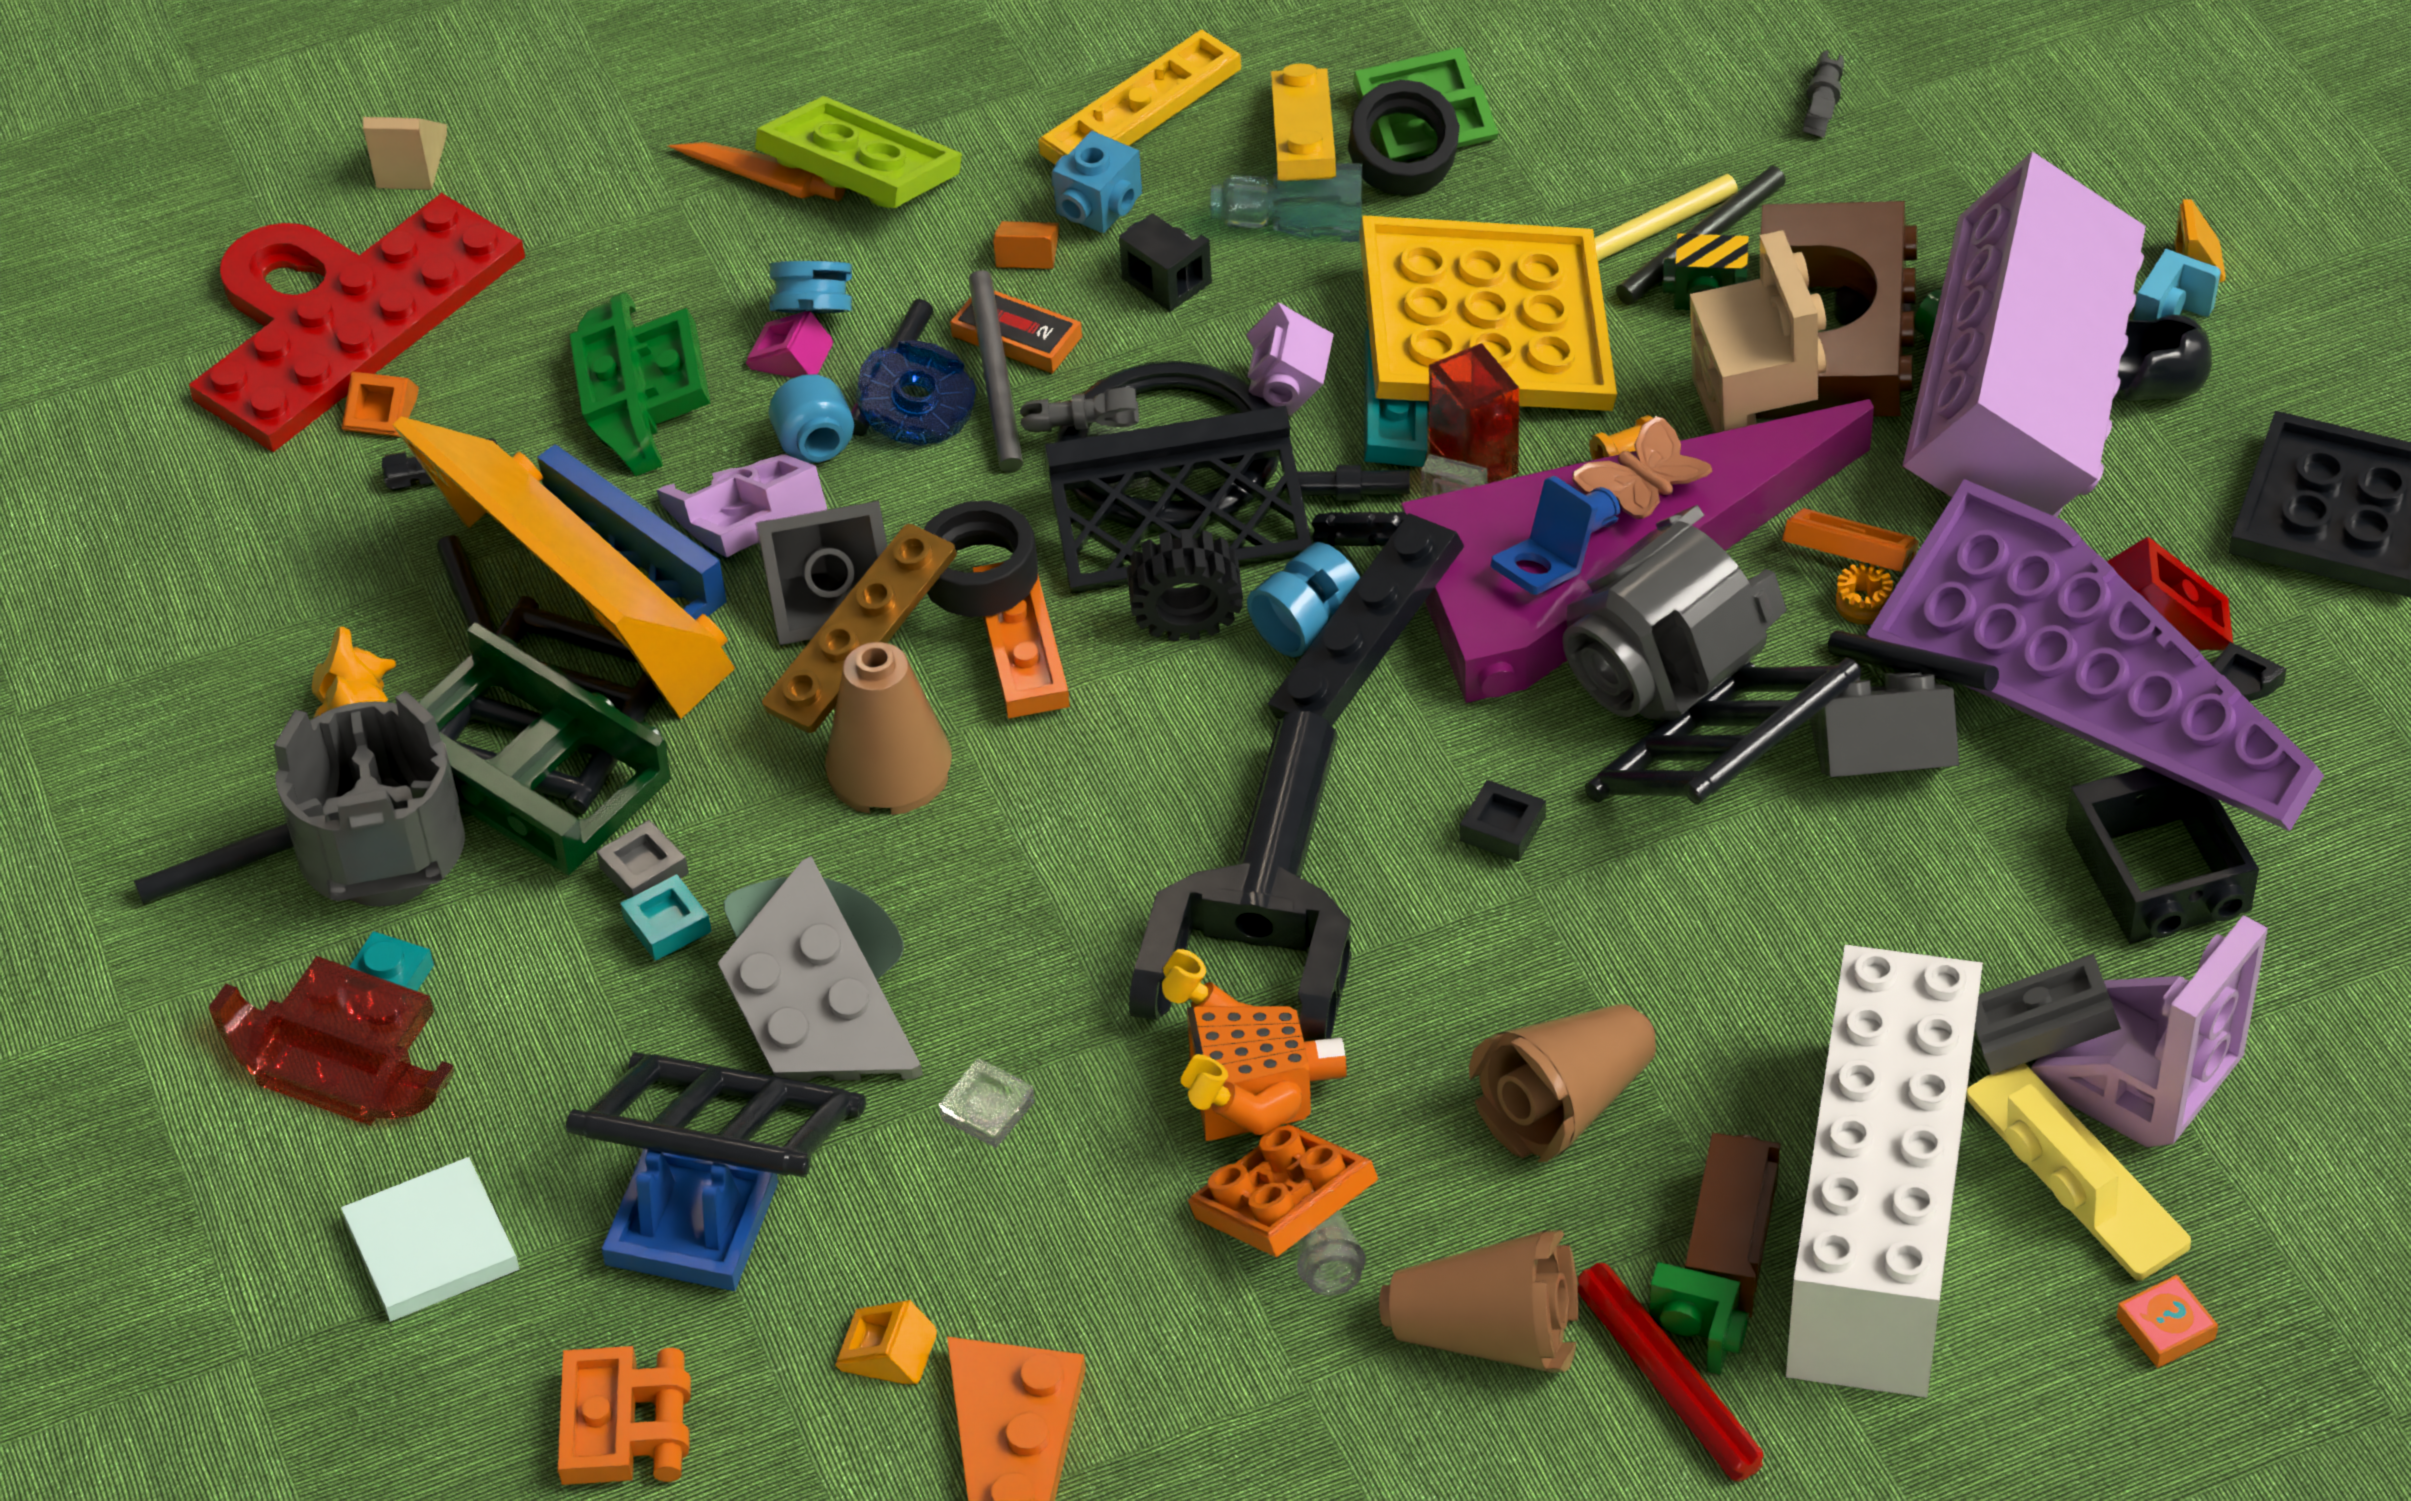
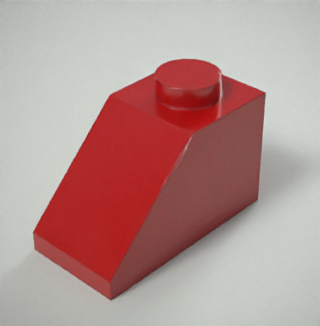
M2147 536L2106 561L2123 580L2143 596L2197 650H2224L2230 642L2233 643L2228 597Z

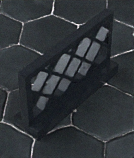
M1286 406L1045 444V470L1049 490L1051 489L1070 594L1128 585L1127 567L1122 566L1126 560L1131 563L1130 557L1134 553V549L1150 528L1155 529L1161 534L1170 531L1172 539L1181 538L1180 531L1158 518L1175 495L1202 511V514L1191 527L1192 538H1196L1210 518H1213L1238 535L1229 549L1234 548L1239 567L1294 558L1310 546L1312 542L1290 440L1291 427ZM1276 456L1280 458L1283 476L1271 492L1243 475L1253 460ZM1239 463L1235 469L1227 464ZM1209 467L1227 479L1211 502L1183 485L1193 470ZM1179 472L1175 479L1167 475ZM1150 477L1167 488L1150 512L1123 495L1134 479ZM1119 482L1115 488L1108 485L1109 483ZM1235 485L1263 502L1247 525H1244L1219 508ZM1090 487L1107 499L1089 522L1068 508L1066 490ZM1285 488L1289 504L1279 498ZM1115 504L1142 521L1125 545L1098 528ZM1272 508L1293 522L1296 539L1272 543L1254 530ZM1071 524L1082 531L1075 542ZM1091 537L1118 554L1107 570L1085 574L1080 573L1077 555ZM1246 541L1254 545L1242 548Z

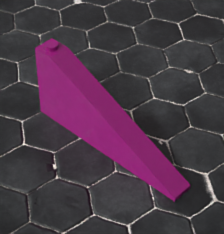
M1870 399L1680 441V455L1697 458L1709 463L1712 472L1708 476L1687 484H1671L1673 487L1672 493L1669 495L1659 494V504L1651 515L1643 519H1635L1625 513L1620 506V514L1614 515L1619 518L1616 523L1591 533L1580 574L1537 595L1527 592L1491 568L1492 556L1530 538L1545 479L1556 476L1586 495L1572 481L1573 472L1587 462L1612 461L1620 464L1618 461L1620 454L1402 502L1401 512L1413 514L1456 531L1465 546L1425 600L1465 703L1490 697H1501L1508 693L1525 690L1566 662L1567 658L1562 641L1563 634L1567 629V605L1590 588L1587 581L1648 533L1654 531L1657 528V522L1698 505L1704 516L1692 526L1704 532L1724 550H1727L1868 452L1871 444L1874 408ZM1636 451L1630 452L1637 458ZM1521 560L1516 562L1520 569L1529 573L1543 574L1548 572L1547 568L1542 564L1534 561Z

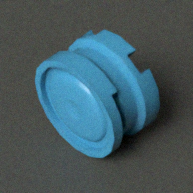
M785 261L770 263V279L776 282V293L770 295V311L782 313H801L805 311H811L812 313H844L852 311V296L846 294V282L852 279V264L831 261Z

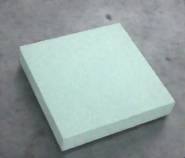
M469 1157L341 1207L346 1225L390 1322L520 1270L516 1254Z

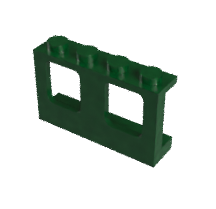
M475 622L467 629L471 655L424 696L419 703L434 716L439 731L483 690L490 686H500L542 712L536 720L491 759H482L441 732L439 734L441 741L446 745L459 799L458 806L569 876L671 780L666 741L662 734L647 722L638 723L617 710L604 695L597 692L589 693L570 681L563 671L550 663L542 664L523 652L508 636L503 634L497 636ZM584 744H593L634 769L636 773L590 817L577 819L533 790L578 747Z

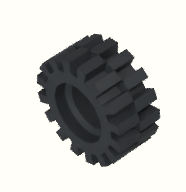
M1180 529L1181 538L1172 539L1170 531L1159 534L1160 544L1156 545L1152 540L1148 539L1141 544L1142 553L1134 551L1130 557L1131 565L1127 566L1132 616H1136V623L1141 629L1149 626V634L1157 638L1164 631H1167L1168 640L1179 641L1180 633H1189L1190 641L1200 640L1199 631L1205 629L1210 636H1213L1220 632L1219 622L1230 626L1235 621L1234 613L1240 614L1243 599L1239 562L1234 548L1229 549L1228 542L1222 537L1213 543L1212 533L1203 530L1198 538H1192L1191 529ZM1185 583H1195V584H1197V585H1195V586L1186 587V588H1174V587H1173V586H1176V585H1179V584H1185Z

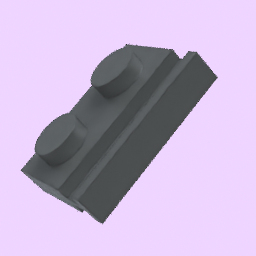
M2094 954L1979 994L1975 1023L1983 1055L1992 1075L2121 1029Z

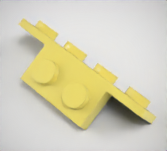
M2025 1063L1993 1075L1989 1074L1967 1089V1101L2005 1140L2015 1155L2022 1162L2026 1163L2050 1188L2058 1201L2080 1220L2135 1280L2142 1281L2190 1250L2191 1237Z

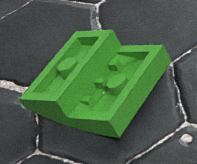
M1463 47L1361 69L1354 73L1353 84L1359 101H1361L1366 93L1378 85L1400 79L1422 82L1441 92L1454 107L1460 125L1457 148L1494 140L1498 137V131L1482 84L1475 85ZM1403 113L1385 115L1376 120L1371 127V131L1382 154L1393 161L1399 162L1433 154L1436 149V132L1426 121L1414 115Z

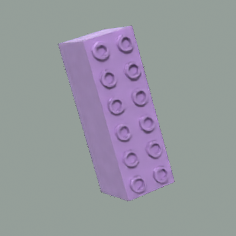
M2033 151L1959 216L1903 467L1950 497H1953L1963 479H1966L2055 517L2077 495H2087L2098 484L2104 471V465L2101 463L2105 440L2112 429V421L2109 420L2113 398L2120 386V378L2117 375L2121 355L2128 344V336L2125 333L2129 314L2136 302V295L2133 291L2137 272L2144 260L2141 249L2146 226Z

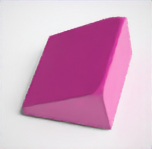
M811 311L801 312L767 322L753 346L746 364L751 370L792 378L801 375L818 374L833 345V340Z

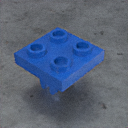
M643 1149L601 1249L605 1265L736 1291L778 1185L777 1174Z

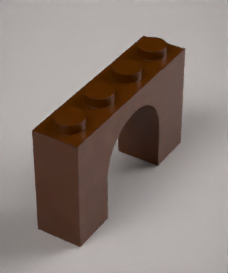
M1905 201L1762 204L1760 235L1784 231L1792 252H1801L1804 256L1809 276L1808 287L1841 288L1845 285L1862 294L1872 305L1854 322L1838 329L1818 332L1826 358V372L1818 374V400L1755 413V418H1785L1870 399L1874 407L1873 417L1901 416L1902 392L1913 391V355H1903V347L1915 346L1914 311H1905V304H1916V268H1906V261H1917L1918 259L1917 225H1906Z

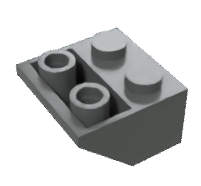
M1921 672L1885 674V685L1872 687L1870 686V680H1860L1859 677L1845 691L1809 718L1820 771L1829 777L1959 766L1954 690L1951 687L1935 683L1934 675L1931 674L1922 675Z

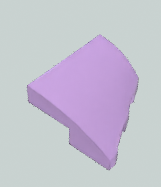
M786 454L760 460L749 466L730 468L712 473L713 480L711 485L695 493L688 494L675 488L674 483L657 489L661 505L692 536L725 557L758 543L755 522L827 509L816 466Z

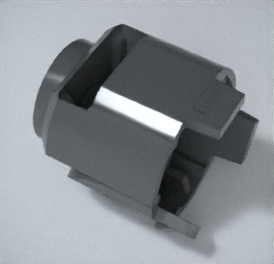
M1698 505L1657 522V528L1654 531L1648 533L1587 581L1590 588L1567 605V629L1563 634L1562 641L1567 661L1586 691L1599 704L1616 715L1632 717L1639 712L1644 718L1658 721L1676 720L1760 654L1767 641L1765 630L1787 611L1775 572L1765 569L1748 580L1735 561L1720 545L1704 532L1692 526L1704 516Z
M407 691L395 697L396 704L377 701L352 703L326 711L312 720H309L307 712L295 710L274 744L278 770L275 774L276 787L299 869L306 881L316 891L331 900L350 899L359 904L376 907L392 906L406 902L421 894L431 884L441 881L455 866L463 850L465 831L446 745L441 741L439 728L434 716Z

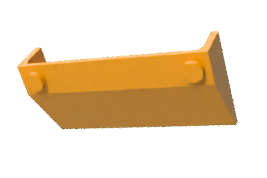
M402 416L392 424L461 521L470 528L487 512L579 594L598 622L631 651L673 713L680 719L735 669L722 649V646L728 642V639L718 626L704 614H701L696 620L562 503L540 483L543 479L542 474L524 454L518 451L513 457H510L494 441Z

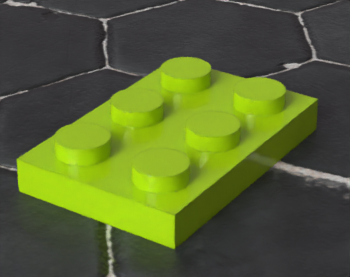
M826 96L815 99L757 128L755 141L756 150L775 157L779 164L789 168L806 170L822 177L823 181L830 186L848 188L869 197L873 204L886 208L899 207L903 203L958 175L962 158L961 152Z

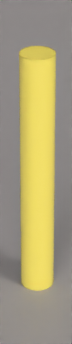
M1725 174L1595 237L1598 262L1732 197L1738 192L1734 178L1729 174Z

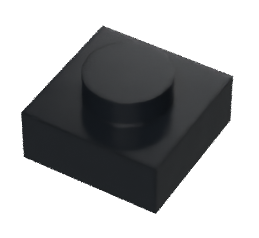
M1487 780L1460 823V841L1519 862L1546 817V800Z

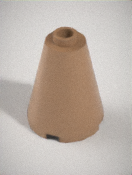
M868 643L854 649L844 662L825 760L828 783L838 799L856 811L870 814L869 806L878 808L890 807L891 815L905 814L928 804L944 790L949 779L948 771L952 763L951 747L904 652L889 643Z
M1617 1004L1496 1033L1485 1039L1473 1050L1469 1064L1470 1080L1479 1075L1483 1096L1475 1100L1479 1114L1494 1137L1511 1153L1521 1158L1532 1153L1541 1157L1538 1162H1548L1565 1152L1651 1063L1656 1052L1655 1031L1651 1022L1644 1014L1629 1005Z
M1545 1230L1396 1270L1392 1275L1391 1283L1383 1285L1380 1290L1379 1312L1381 1322L1384 1327H1392L1393 1334L1398 1341L1549 1373L1565 1372L1571 1367L1575 1355L1576 1342H1563L1564 1329L1568 1321H1578L1579 1311L1577 1276L1570 1245H1558L1565 1235L1562 1230Z

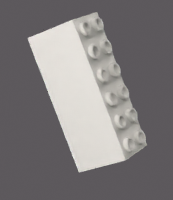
M1845 945L1793 1282L1786 1367L1787 1378L1928 1397L1983 962Z

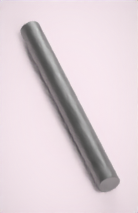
M976 271L970 274L968 281L999 468L1004 472H1015L1022 468L1023 459L992 277L987 271Z

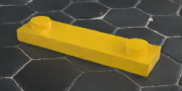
M1201 29L1038 139L1039 154L1056 165L1062 156L1068 155L1091 131L1129 146L1240 71L1241 54Z
M1299 63L1286 66L1283 71H1271L1278 180L1333 179V177H1336V159L1327 68L1316 69L1313 65Z

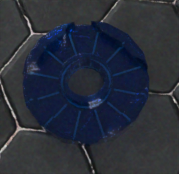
M916 340L899 341L896 348H889L883 351V346L873 351L861 365L855 395L860 413L876 431L895 441L914 445L940 443L958 434L971 418L976 391L973 378L969 379V376L964 371L965 364L955 354L936 344ZM910 385L920 386L926 389L930 395L921 398L912 397L901 388Z

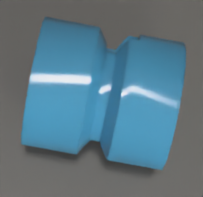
M1321 542L1311 544L1286 564L1284 571L1274 573L1250 592L1247 598L1249 615L1260 635L1274 649L1283 655L1293 658L1301 656L1307 651L1359 581L1360 576L1351 562L1332 546Z

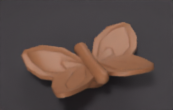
M1656 416L1642 425L1634 444L1637 458L1629 451H1623L1618 457L1620 464L1612 461L1587 462L1573 472L1572 481L1585 494L1598 487L1609 489L1615 494L1625 513L1635 519H1643L1651 515L1659 504V494L1669 495L1672 493L1673 487L1671 484H1687L1708 476L1712 472V468L1707 462L1680 455L1681 443L1675 430L1664 418Z

